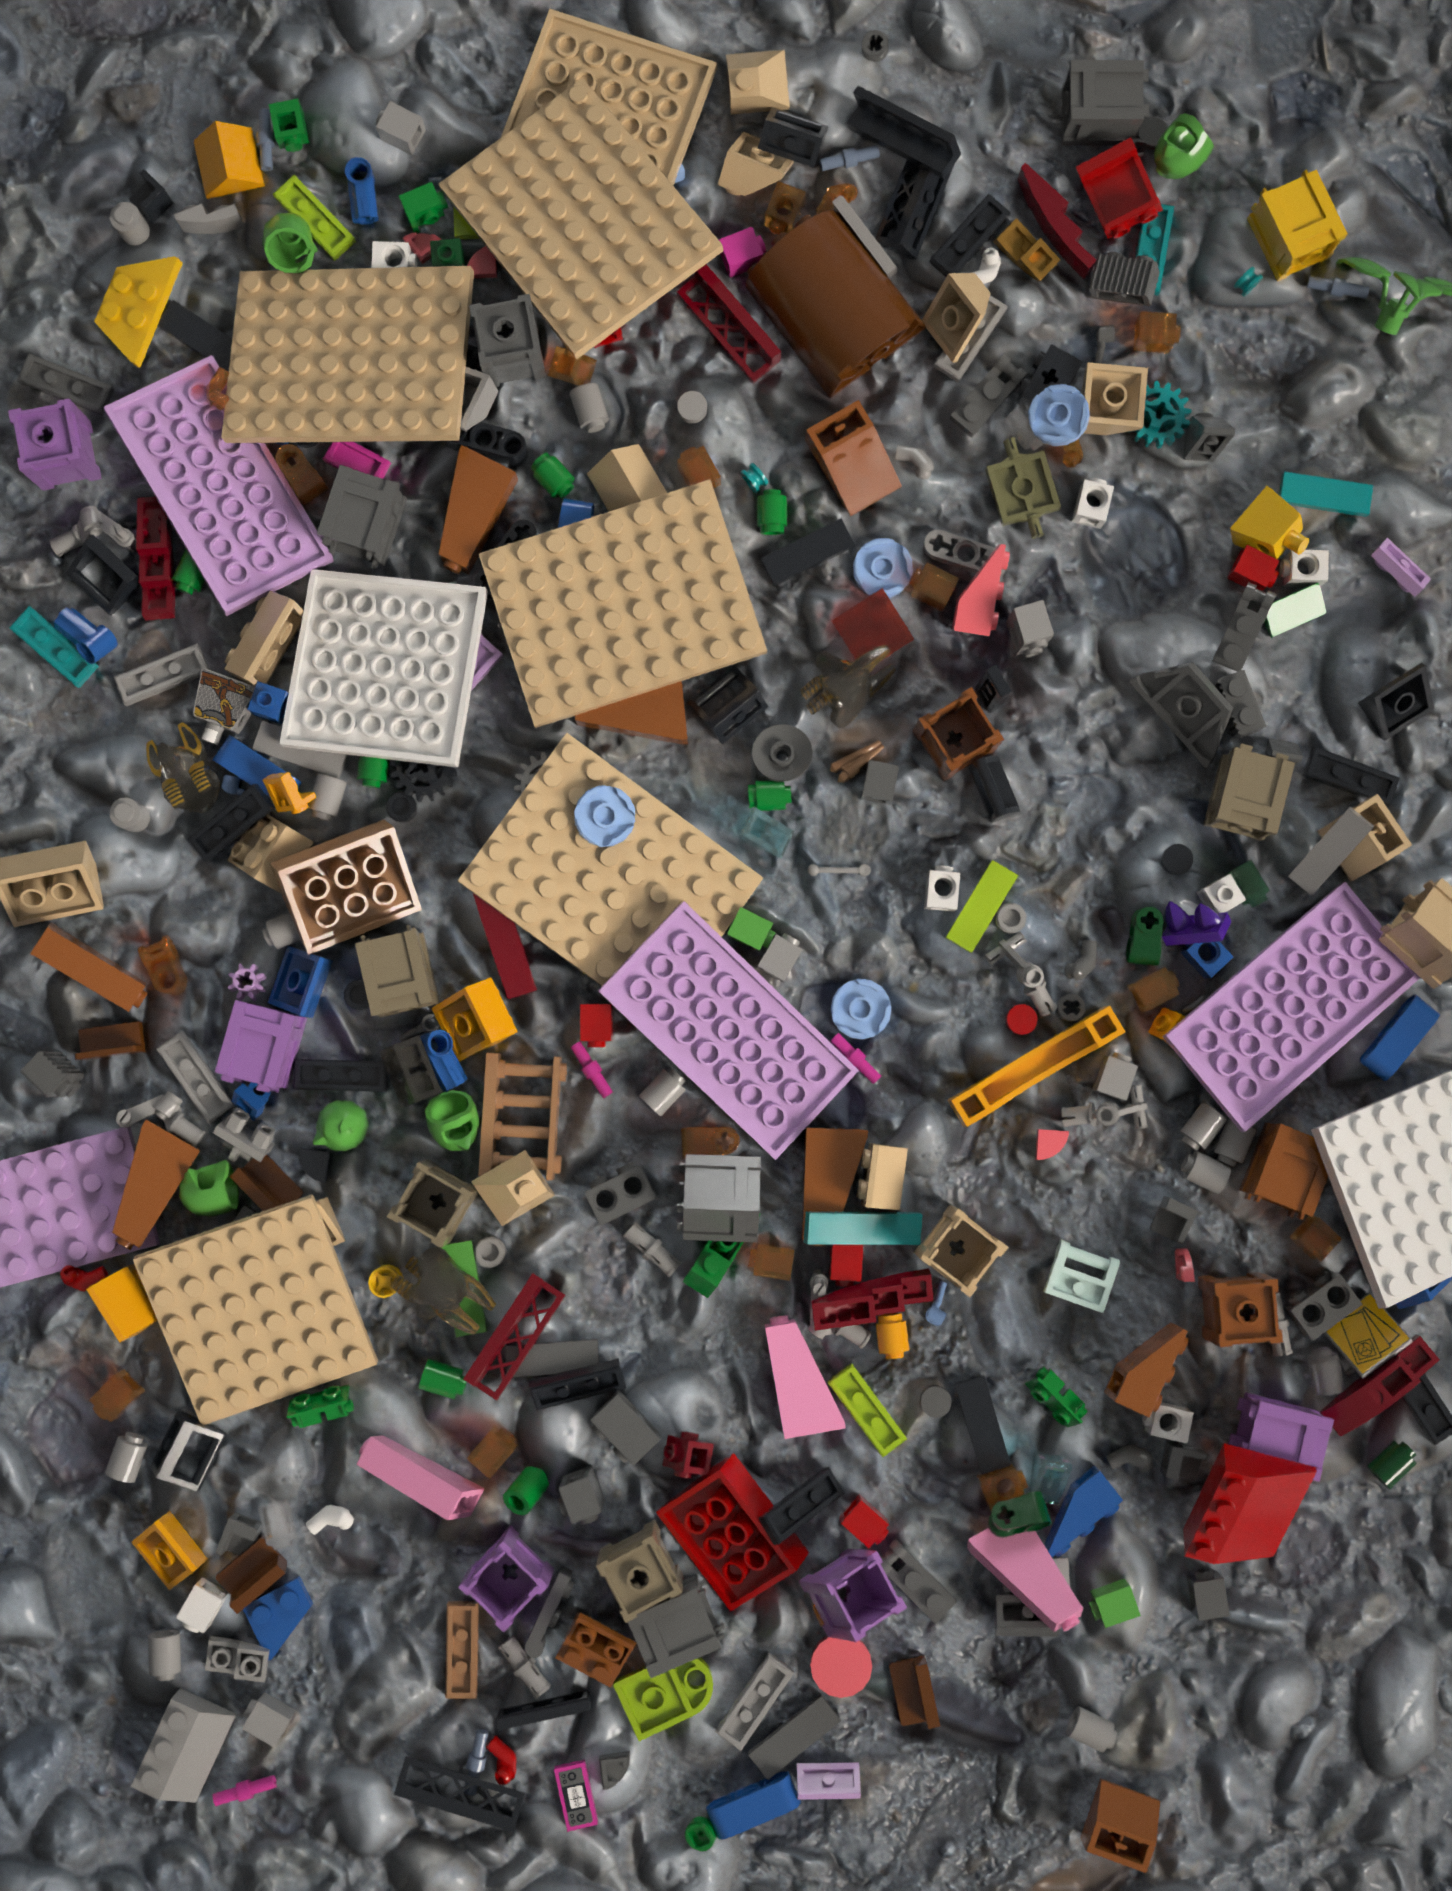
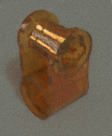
M286 444L277 450V465L304 506L329 490L316 469L310 465L297 446ZM291 456L295 459L296 464L293 466H291L287 461V459Z
M168 935L162 936L161 941L145 947L142 945L138 947L139 956L156 990L173 996L180 995L185 991L188 983L187 976L180 963L177 949ZM173 973L176 978L175 984L167 989L164 983L165 978Z
M708 1126L681 1128L682 1159H686V1154L728 1155L737 1150L740 1143L739 1134L731 1127L708 1128ZM723 1132H727L728 1137L734 1138V1143L729 1144L728 1149H724L723 1144H718L717 1139L723 1136Z

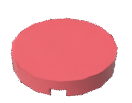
M826 1636L817 1643L811 1655L812 1678L819 1689L830 1696L838 1698L853 1696L863 1690L870 1680L872 1672L871 1656L866 1645L861 1640L852 1642Z

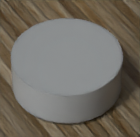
M688 391L682 394L677 403L680 418L687 423H698L703 420L707 414V401L705 397L697 391Z
M1015 903L1004 904L995 914L996 926L1000 931L1007 934L1020 931L1026 923L1024 909Z
M487 1236L476 1244L474 1255L480 1265L491 1268L499 1265L504 1260L506 1247L498 1237Z

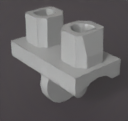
M236 1108L221 1121L213 1133L225 1140L223 1146L231 1150L228 1160L234 1163L241 1156L247 1161L253 1157L261 1162L275 1145L271 1142L275 1130L262 1123L256 1127L255 1131L249 1129L245 1125L250 1116L240 1108Z

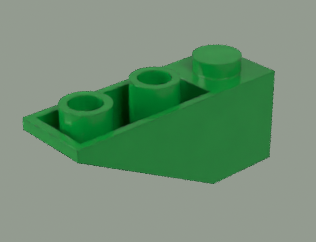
M707 1241L682 1282L706 1298H709L719 1285L744 1242Z

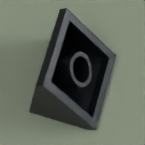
M1423 663L1416 665L1358 702L1384 741L1435 709L1426 666Z

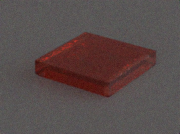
M883 588L831 621L855 660L878 646L886 645V648L871 660L861 664L880 651L881 648L865 654L857 661V664H861L859 667L862 672H865L914 640V637Z

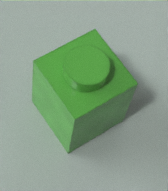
M740 907L727 933V937L760 952L762 946L768 949L776 932L771 930L772 922Z
M1125 1579L1090 1590L1093 1601L1088 1602L1092 1616L1095 1621L1100 1619L1105 1628L1141 1616L1131 1586Z

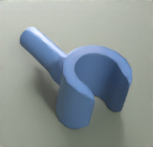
M224 775L222 789L226 793L239 796L245 791V789L239 788L240 778Z
M943 1281L939 1282L935 1299L925 1313L926 1320L934 1326H940L947 1315L946 1312L939 1309L947 1283Z

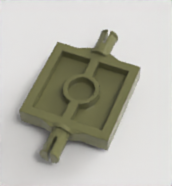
M1015 437L1010 438V440L1008 438L1003 441L1008 458L1001 463L987 466L985 469L1002 526L1017 522H1027L1031 538H1039L1044 535L1039 518L1061 509L1045 451L1033 454H1019Z

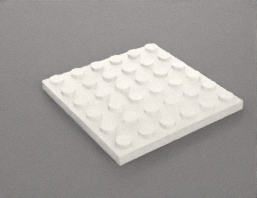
M311 570L279 744L288 748L458 767L488 595L486 587Z
M1448 1070L1311 1129L1378 1308H1388L1452 1277V1070Z

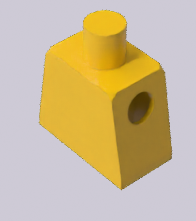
M1268 486L1262 490L1230 528L1233 544L1241 548L1249 545L1276 559L1287 548L1300 555L1309 543V538L1300 534L1303 529L1300 513Z

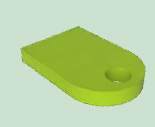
M699 1657L653 1678H650L646 1666H643L616 1679L613 1686L640 1742L701 1712L711 1699L713 1676L708 1664ZM693 1670H699L705 1675V1681L700 1685H692L687 1679L688 1674Z

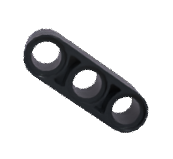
M479 422L467 431H463L459 441H445L446 445L455 451H459L461 445L493 461L510 466L522 465L528 458V448L524 437L520 433ZM482 436L492 437L491 443L486 446L477 444ZM510 444L521 445L520 451L515 454L506 452Z

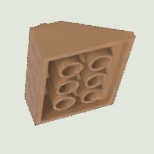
M381 820L270 863L281 895L308 955L422 910L394 826L386 820Z

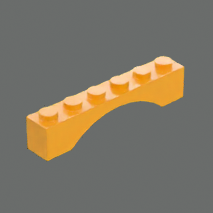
M1104 1006L947 1101L962 1126L968 1127L1031 1086L1102 1047L1126 1031L1112 1008Z

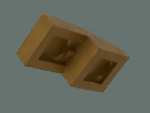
M1017 218L993 241L1011 261L1037 282H1040L1060 261L1059 257L1041 238L1036 240Z

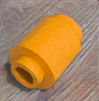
M902 1313L878 1315V1323L875 1325L879 1354H885L886 1359L904 1357V1352L910 1349L906 1320H903Z

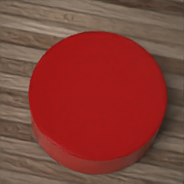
M1026 1004L1013 1006L1006 1015L1007 1027L1011 1032L1018 1035L1032 1032L1037 1025L1035 1010Z

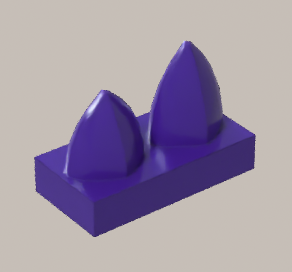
M1169 901L1165 909L1167 927L1162 938L1166 946L1223 941L1231 919L1228 912L1216 913L1202 903L1196 907L1194 915L1188 916L1181 907Z

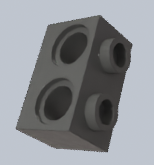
M630 1162L616 1169L617 1176L607 1180L604 1175L588 1183L591 1189L584 1193L600 1226L657 1198L641 1164L635 1167L633 1162ZM631 1176L639 1178L642 1182L641 1191L635 1194L629 1193L625 1188V1181ZM608 1190L613 1194L614 1203L612 1206L603 1207L598 1203L597 1196L600 1191Z
M1325 1271L1312 1280L1313 1285L1305 1291L1301 1289L1293 1293L1288 1298L1289 1303L1283 1307L1303 1336L1312 1341L1362 1305L1342 1275L1333 1271L1330 1273ZM1336 1286L1338 1297L1335 1301L1329 1302L1327 1298L1328 1290ZM1311 1304L1314 1308V1314L1309 1320H1304L1302 1315L1303 1309Z

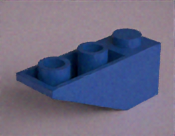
M1095 1465L1069 1486L1044 1544L1051 1557L1054 1555L1059 1557L1067 1552L1071 1547L1070 1543L1078 1536L1081 1538L1091 1533L1095 1528L1094 1524L1103 1516L1108 1518L1116 1513L1119 1509L1118 1504L1123 1501Z

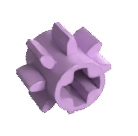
M239 964V970L235 974H228L233 979V984L227 988L231 992L239 990L236 997L239 1001H242L245 996L256 1001L255 995L259 992H266L262 987L261 981H264L267 977L264 973L256 975L258 967L255 964H252L250 969H246L242 964ZM251 979L253 981L251 986L242 985L243 980L249 981Z

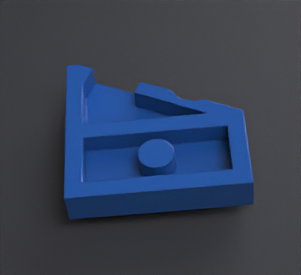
M300 1576L257 1597L243 1609L260 1646L270 1649L269 1660L273 1659L313 1605Z

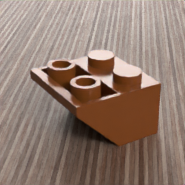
M577 1613L565 1634L555 1658L611 1688L634 1649L636 1642L582 1613Z
M1100 1778L1080 1837L1086 1852L1147 1873L1157 1843L1160 1800Z

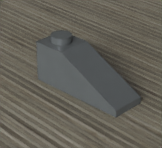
M1198 413L1192 416L1189 420L1190 425L1185 429L1184 460L1214 462L1234 437L1235 428L1223 418L1213 417L1211 413Z

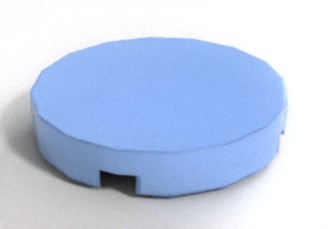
M1066 384L1050 385L1045 388L1044 391L1033 398L1028 410L1029 425L1034 435L1043 443L1052 446L1068 445L1078 440L1086 431L1090 420L1089 405L1086 398L1078 389Z
M876 538L865 543L858 551L853 563V577L857 586L866 595L877 599H889L900 594L908 586L913 573L912 559L908 550L903 545L889 538Z
M604 785L587 790L577 801L574 810V824L579 835L588 843L598 847H612L623 842L632 832L635 823V807L630 797L616 787Z
M856 979L848 981L838 988L832 998L830 1012L833 1023L840 1032L850 1038L862 1040L874 1037L884 1030L890 1020L891 1004L888 995L880 985L872 980Z

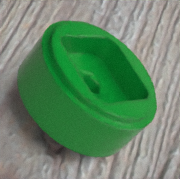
M703 1816L694 1817L685 1829L687 1843L697 1851L709 1850L717 1839L711 1820Z

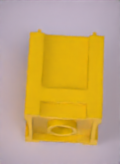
M1306 169L1302 172L1300 178L1274 190L1267 191L1266 187L1263 188L1258 204L1257 202L1251 207L1252 213L1247 217L1249 225L1277 282L1300 270L1331 258L1334 254L1333 251L1341 240L1345 239L1348 235L1317 169L1309 173Z

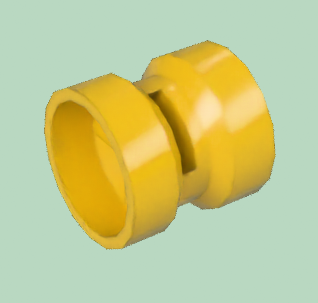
M383 1265L374 1270L369 1276V1289L377 1297H390L402 1287L403 1274L394 1265ZM397 1277L398 1280L391 1287V1282H393V1280ZM401 1281L402 1283L399 1285V1287L396 1290H394V1287L397 1285V1283Z

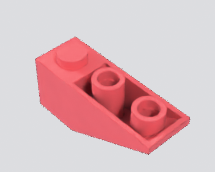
M998 544L958 597L952 624L953 631L990 636L991 630L996 631L999 613L994 612L996 600L1002 599L1004 582H999L1001 570H1007L1010 552L1005 551L1006 545Z

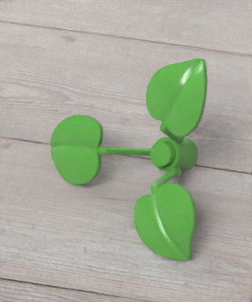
M1358 257L1342 258L1336 262V264L1345 263L1363 274L1377 277L1382 282L1381 301L1378 305V308L1382 310L1374 326L1388 334L1397 335L1404 318H1408L1411 310L1420 300L1442 294L1452 296V282L1430 276L1416 279L1407 273L1394 271L1393 276L1406 289L1400 300L1390 298L1389 302H1387L1389 277L1392 273L1374 261ZM1411 293L1414 299L1408 305L1405 301Z

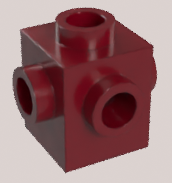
M681 1431L680 1436L668 1435L663 1450L664 1459L662 1466L674 1469L673 1475L684 1478H692V1473L709 1475L714 1444L698 1440V1433Z

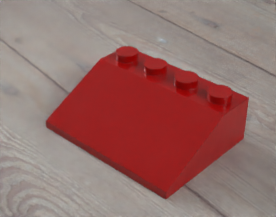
M1224 1443L1183 1528L1185 1557L1211 1564L1273 1557L1317 1473L1316 1467Z
M734 1453L709 1469V1475H701L656 1511V1514L730 1611L796 1572L810 1553L795 1533L780 1544L773 1545L758 1517L774 1505Z

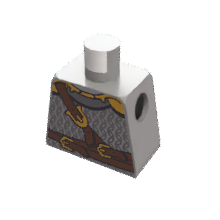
M202 668L193 709V716L206 723L201 739L218 746L224 730L239 734L252 714L247 709L255 687Z

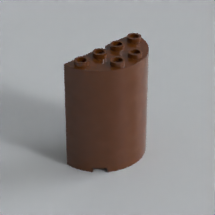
M829 209L813 217L809 214L805 215L796 223V228L788 234L782 232L776 236L771 242L773 247L759 262H756L747 270L748 278L745 287L831 399L869 371L876 362L882 358H887L925 330L926 326L840 213Z

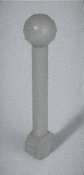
M811 864L808 866L807 871L811 876H816L818 873H859L861 876L866 877L870 874L871 869L867 864H863L860 867H818L816 864Z

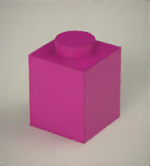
M753 227L719 239L724 249L720 256L729 278L747 272L766 253L764 241L761 235H755Z

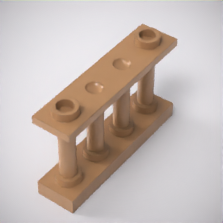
M486 1053L478 1176L514 1157L501 1155L500 1152H496V1139L516 1137L549 1139L548 1158L531 1157L539 1170H547L546 1180H554L555 1174L561 1173L562 1157L561 1155H556L560 1085L561 1082H566L567 1063H562V1057H554L553 1066L506 1063V1060H501L502 1054ZM505 1075L552 1078L551 1096L504 1094V1091L499 1090L500 1078H505ZM503 1106L550 1109V1126L504 1125L502 1121H497L498 1109H503Z

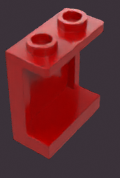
M1131 137L1076 166L1107 239L1124 236L1131 230L1130 227L1139 222L1145 224L1158 217V213L1163 210Z

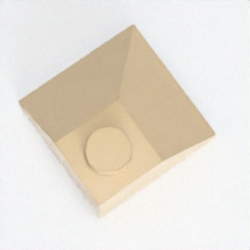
M785 50L726 55L731 115L771 111L772 107L780 110H790Z
M743 132L727 151L718 185L724 187L732 195L747 196L781 180L795 161L758 149L760 138Z
M949 273L922 319L927 330L952 362H957L983 319L991 293L975 273Z
M1087 362L1081 394L1088 402L1090 415L1085 434L1112 435L1143 428L1148 368Z
M526 1150L472 1181L474 1187L501 1226L555 1196Z

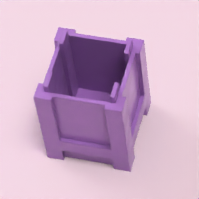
M70 399L59 400L57 404L29 410H22L21 408L8 410L10 423L14 425L20 458H17L19 470L41 490L54 489V485L84 479L89 481L102 479L100 467L96 464L90 435V433H93L91 421ZM53 435V438L48 443L44 442V436Z
M235 1000L215 1073L222 1074L221 1080L230 1083L234 1081L244 1083V1080L257 1083L256 1090L267 1093L269 1091L279 1093L280 1088H288L307 1018L258 1004Z
M1245 1392L1244 1398L1239 1397L1237 1410L1241 1411L1238 1428L1236 1435L1230 1434L1228 1444L1314 1466L1317 1469V1473L1313 1480L1320 1482L1323 1461L1334 1419L1319 1415L1320 1412L1315 1409Z
M510 1525L481 1558L469 1567L458 1588L466 1596L470 1594L496 1620L495 1625L504 1633L512 1625L515 1616L536 1594L540 1596L549 1586L554 1568L546 1560L543 1561ZM505 1564L508 1566L515 1564L518 1567L515 1571L518 1576L515 1578L511 1576L505 1577L503 1575L505 1570L502 1566Z
M848 1548L839 1554L838 1559L814 1575L808 1574L799 1580L802 1589L810 1595L824 1622L822 1627L828 1637L857 1642L866 1636V1631L891 1614L897 1615L907 1608L902 1597L897 1596L881 1566L883 1561L877 1551ZM842 1587H846L847 1590L844 1600L837 1593Z

